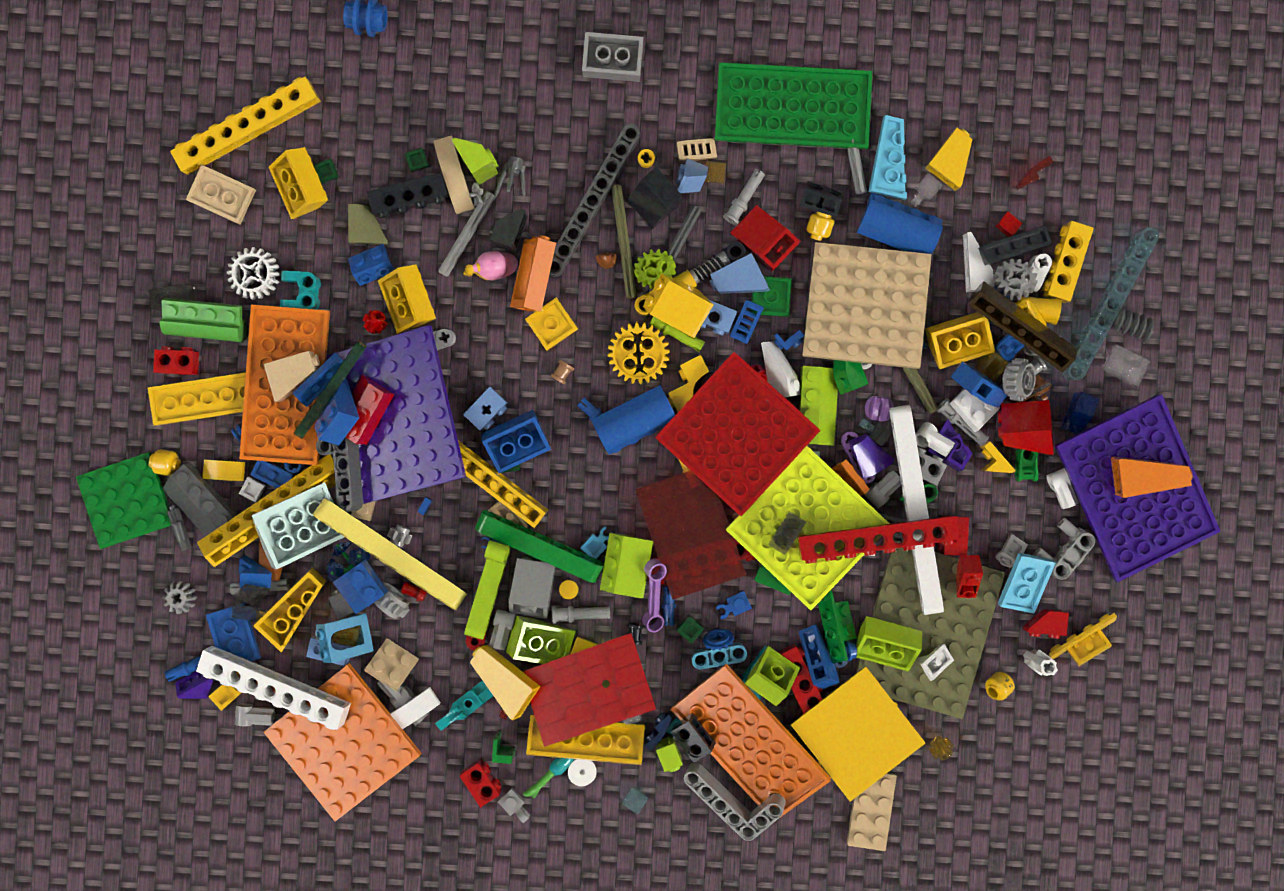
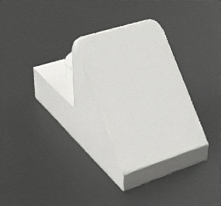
M941 644L929 655L919 657L918 661L929 680L932 681L954 659L945 644Z

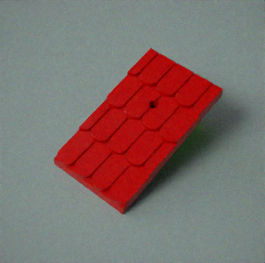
M631 633L523 671L524 674L540 686L530 703L544 747L656 710ZM603 681H609L610 686L604 688L602 686Z

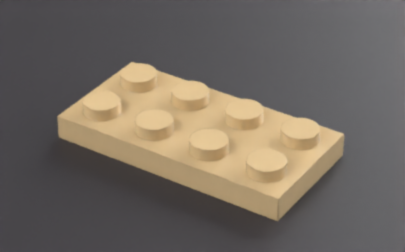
M885 774L853 799L847 837L848 846L886 851L896 774Z

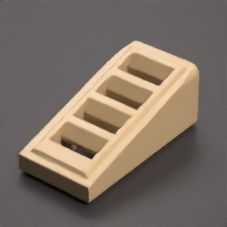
M714 138L686 140L676 143L679 163H685L687 158L693 161L717 158ZM706 144H710L711 154H707ZM698 145H702L703 154L701 155ZM691 146H695L696 155H692ZM684 147H687L688 156L684 155Z

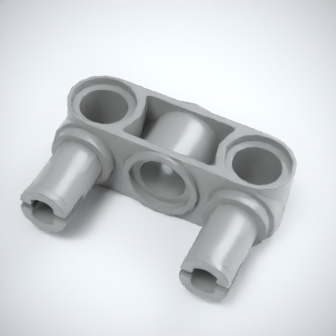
M1063 518L1057 527L1069 536V541L1059 550L1058 554L1052 557L1042 548H1038L1033 553V556L1052 559L1056 564L1050 576L1061 580L1070 576L1095 545V538L1092 534L1087 533L1080 527H1075L1066 518ZM1085 536L1086 543L1081 545L1080 539ZM1061 565L1062 572L1057 575L1056 568Z

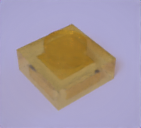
M707 161L708 172L705 182L724 184L726 163Z

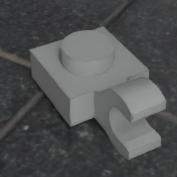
M513 787L498 801L510 816L516 813L522 823L529 818L530 814L522 807L525 800Z

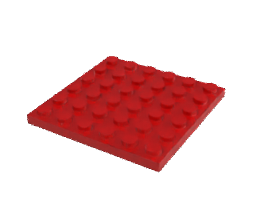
M733 352L655 438L742 517L821 430L739 355Z

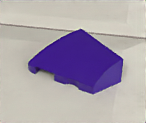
M947 419L938 433L955 443L947 457L928 447L926 453L942 458L943 463L959 472L964 470L972 452L968 446L963 444L962 437L955 432L951 426L952 423Z
M867 434L848 441L863 479L877 474L894 462V459Z

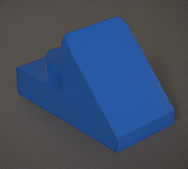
M246 555L239 558L240 588L263 590L271 588L272 573Z

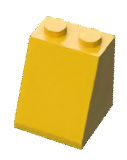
M662 273L655 281L654 288L645 299L643 307L650 315L695 338L714 304L698 289Z

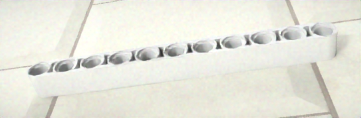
M910 405L889 408L907 521L929 519ZM917 529L913 532L915 540H919L922 537L921 530ZM917 545L912 550L923 615L944 612L934 547L923 548V545Z

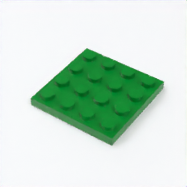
M151 452L76 476L100 549L171 526L167 513L170 511L169 504L163 491L159 474L154 473L149 466Z

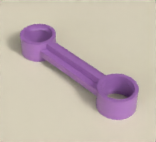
M651 559L644 567L645 574L649 577L648 612L644 614L642 623L648 631L658 632L664 625V619L659 614L661 580L667 573V569L660 560ZM660 566L657 573L651 574L654 567ZM658 617L653 625H649L651 619Z

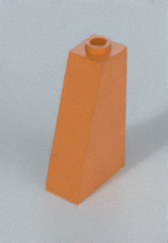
M1111 457L1115 495L1122 498L1192 486L1193 474L1189 466L1168 462Z

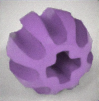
M872 396L865 404V413L871 420L887 421L890 419L889 408L894 407L889 398Z

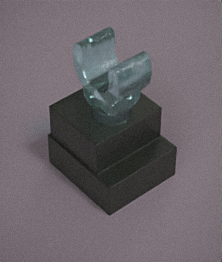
M864 418L858 424L861 428L870 432L869 437L879 446H882L892 433V431L880 424L874 427Z

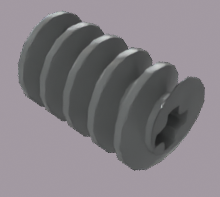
M1119 307L1113 313L1109 322V329L1115 325V331L1117 332L1122 327V334H1126L1129 330V336L1133 337L1137 333L1136 339L1139 340L1144 336L1143 341L1145 343L1150 339L1154 330V320L1152 318H1147L1144 315L1140 316L1137 312L1132 314L1131 310L1125 311L1123 307Z

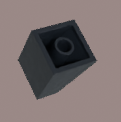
M655 167L641 179L627 202L654 229L681 205L682 195L663 173Z

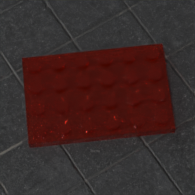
M692 471L635 489L658 558L666 566L667 573L665 579L672 600L746 575L734 538L726 531L729 523L720 497Z

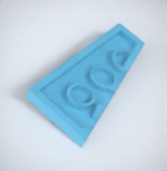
M888 115L883 116L868 192L902 200L907 199V192H905L906 174L904 173L905 155L903 149L905 144L904 119Z

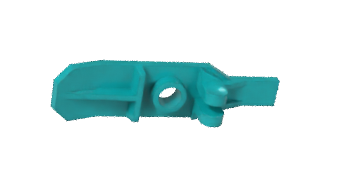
M482 680L452 704L449 713L435 724L442 731L455 720L465 719L493 697V694ZM470 700L472 706L467 707L465 701Z

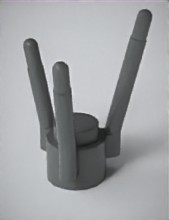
M512 156L508 157L494 192V201L507 173L509 174L506 191L510 192L513 176H518L520 173L522 196L526 195V167L522 165L523 159Z

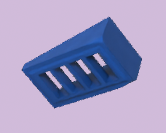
M746 299L730 337L748 344L764 307ZM749 307L757 311V314L747 311L746 308ZM743 315L754 318L753 322L744 318ZM740 322L750 325V329L740 325ZM737 329H739L743 332H746L747 335H742L736 331Z

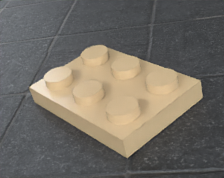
M201 165L186 200L241 225L256 190Z

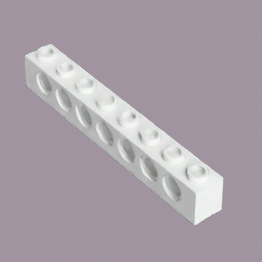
M214 646L203 650L196 672L203 674L205 678L216 679L222 685L235 687L239 692L252 694L258 700L269 701L275 707L288 709L292 714L305 716L309 721L319 722L332 730H337L344 725L351 705L348 701ZM288 693L293 696V699L289 697ZM306 700L310 702L311 707L306 704ZM323 707L328 710V714L324 712Z

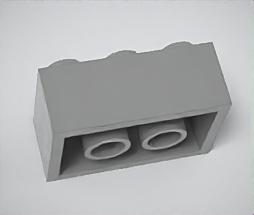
M585 32L582 63L583 77L640 82L643 37Z

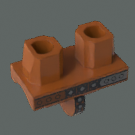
M1037 375L1031 395L1023 399V401H1016V403L1029 402L1031 400H1047L1046 394L1041 397L1040 395L1049 391V387L1052 385L1049 381L1045 382Z

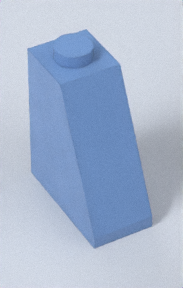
M752 253L710 274L712 280L709 282L713 290H718L720 294L767 292L770 290Z

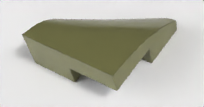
M348 204V243L388 245V240L381 230L379 222L372 214L370 206Z

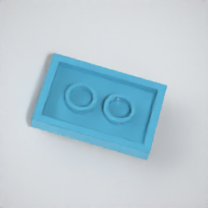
M1018 553L998 601L999 606L1035 613L1056 563L1052 559Z

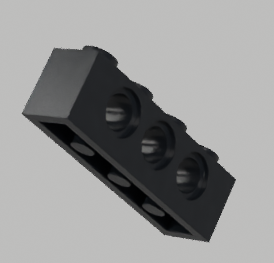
M442 172L367 191L372 214L375 217H379V219L390 217V214L395 212L398 214L407 213L410 208L414 207L416 209H423L430 203L442 204L446 202V199H450ZM426 188H432L430 196L423 195ZM411 192L414 194L411 201H405L407 193ZM394 197V204L387 206V199Z

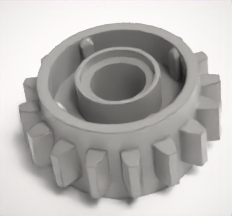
M1015 358L1004 370L1003 390L1007 396H1010V400L1023 401L1033 392L1036 378L1035 369L1031 363H1028V359Z
M384 582L383 584L388 592L375 601L374 604L394 619L398 617L403 618L410 611L408 606L410 604L409 600L394 586Z

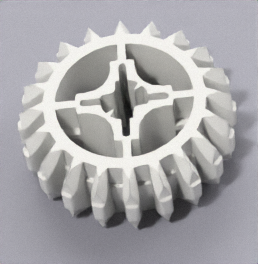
M252 247L251 251L245 248L244 254L238 251V258L231 257L234 264H228L232 268V271H227L228 275H232L228 279V282L233 283L231 288L237 289L236 293L238 295L243 294V297L246 299L249 296L252 300H255L256 296L263 299V293L269 296L270 292L268 289L274 291L276 288L272 286L273 283H279L275 279V277L280 276L279 272H275V270L280 268L279 265L274 264L276 259L270 258L271 254L269 252L264 254V250L261 248L258 251L255 247ZM251 259H259V261L255 262L253 265L249 266L245 264L247 261ZM265 265H266V268H267V277H266V278L263 276V271H264V269H265V267H264ZM241 269L244 271L243 282L240 278ZM248 269L255 271L256 276L259 278L253 277ZM254 282L262 283L257 288L248 289L249 285H253Z

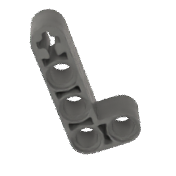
M346 437L340 445L318 440L316 443L318 453L321 455H333L338 507L345 512L360 510L363 505L358 444H355Z

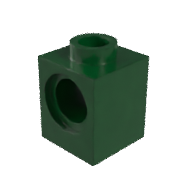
M688 614L676 629L692 644L702 633L704 627Z

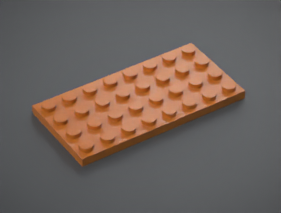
M251 305L239 459L318 465L319 453L316 449L318 437L315 423L323 408L324 391L308 407H305L293 394L283 402H275L264 364L312 351L319 358L320 365L318 368L321 367L327 359L330 311Z
M724 664L670 709L679 720L692 713L696 716L716 743L710 754L758 806L770 795L780 794L786 801L783 816L831 780V777L727 664Z

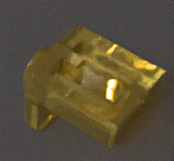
M360 626L335 632L333 634V642L356 646L358 644Z

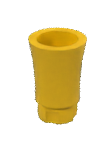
M1022 296L1021 299L1018 300V301H1021V300H1023V299H1026V297H1023V296ZM1028 297L1045 322L1053 325L1057 324L1062 307L1061 299Z

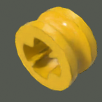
M644 149L640 151L638 163L641 167L649 168L654 164L655 155L651 150ZM645 154H649V158H652L651 161L648 160V163H644V160L641 159Z

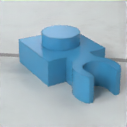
M606 526L600 530L598 537L593 533L580 547L587 555L595 559L607 548L604 541L609 539V535L605 536L603 534V531L607 528Z

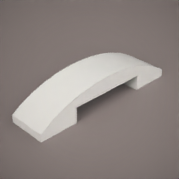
M429 687L390 714L399 726L404 729L434 709L441 702Z

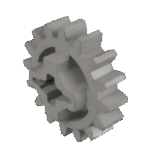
M1010 259L1009 264L1004 261L1002 266L997 267L994 274V286H998L997 291H1003L1004 296L1010 295V300L1014 296L1020 300L1022 295L1027 298L1029 293H1033L1038 282L1036 280L1037 273H1032L1034 267L1028 268V262L1021 264V259H1018L1017 263Z

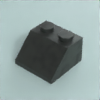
M519 209L497 220L495 225L491 226L489 236L495 246L513 252L517 251L528 219L526 211Z

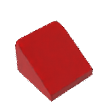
M1007 211L995 227L1007 237L1015 235L1022 223Z

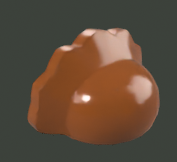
M616 253L596 255V261L600 267L609 269L615 265Z

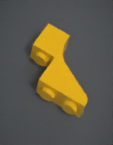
M701 355L680 365L681 370L678 372L682 380H687L688 383L668 393L669 397L667 399L671 407H675L677 412L693 397V389L698 379L709 373Z

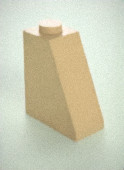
M307 351L264 364L275 402L285 401L318 369L320 361L317 354L314 355V352Z

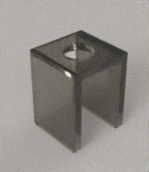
M249 584L242 586L234 594L231 618L257 622L267 613L266 609L259 608V600L269 593L270 589ZM242 603H248V604L250 605V606H244V605H242V606L240 607V605H241Z

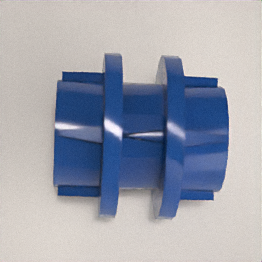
M365 0L346 1L343 12L344 25L346 28L353 29L355 35L360 36L363 29H366L369 37H375L376 32H384L386 30L388 21L386 5L378 4V0H369L368 3H365Z

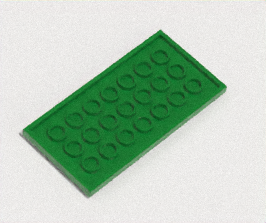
M719 63L715 141L868 149L873 71Z

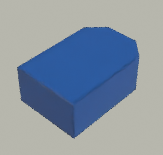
M425 497L418 509V513L425 515L433 500Z

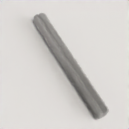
M486 191L482 196L483 204L478 203L439 268V273L448 277L494 201L495 196L492 193Z

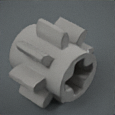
M399 524L395 528L390 527L387 534L391 538V543L402 548L404 544L408 545L412 538V535L409 534L410 529Z

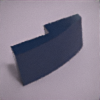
M669 711L666 714L663 712L656 717L654 727L657 731L653 730L645 737V747L649 751L659 743L666 733L672 718Z

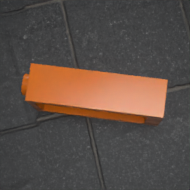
M539 235V237L532 236L531 239H524L510 307L524 311H542L556 243L550 241L549 237Z

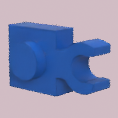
M744 590L726 598L728 604L721 603L716 606L717 610L720 608L725 609V613L720 615L721 619L727 618L730 612L737 616L752 609Z

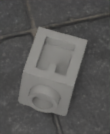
M1011 534L1008 536L1002 550L995 555V558L1002 565L1011 568L1018 553L1024 554L1028 544Z

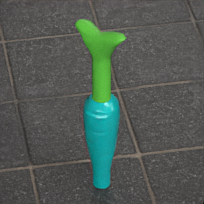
M556 758L550 764V770L534 785L524 791L523 795L535 798L539 790L553 776L561 775L575 759Z

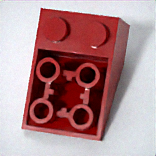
M757 205L730 232L771 273L801 242L786 227Z

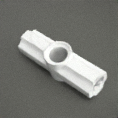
M1039 649L1038 651L1027 650L1023 655L1024 663L1041 676L1055 675L1058 670L1056 667L1057 663Z

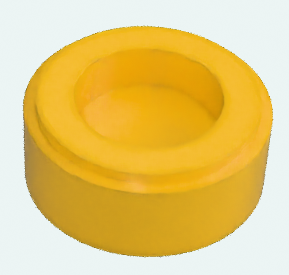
M565 580L559 587L560 595L565 599L574 598L579 590L577 583L573 580Z

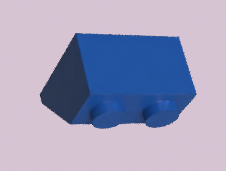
M366 559L333 582L355 614L370 606L388 592Z

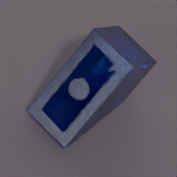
M1083 392L1074 393L1061 429L1074 434L1082 432L1092 419L1100 399Z

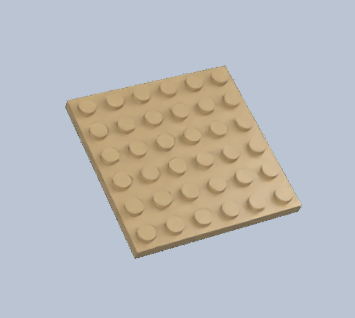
M815 242L802 356L920 369L932 254Z

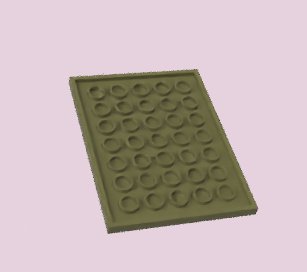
M903 547L895 548L896 552L890 553L872 618L922 631V650L909 672L859 658L855 674L866 666L891 699L963 719L1005 572L982 566L983 576L976 598H957L956 570L959 559L935 552L944 612L923 615L912 550L904 551ZM945 644L954 661L934 680L930 681L921 667L918 658L929 655L937 646Z

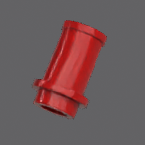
M408 582L404 583L401 590L402 594L404 593L416 598L418 602L419 600L423 601L427 594L423 589Z

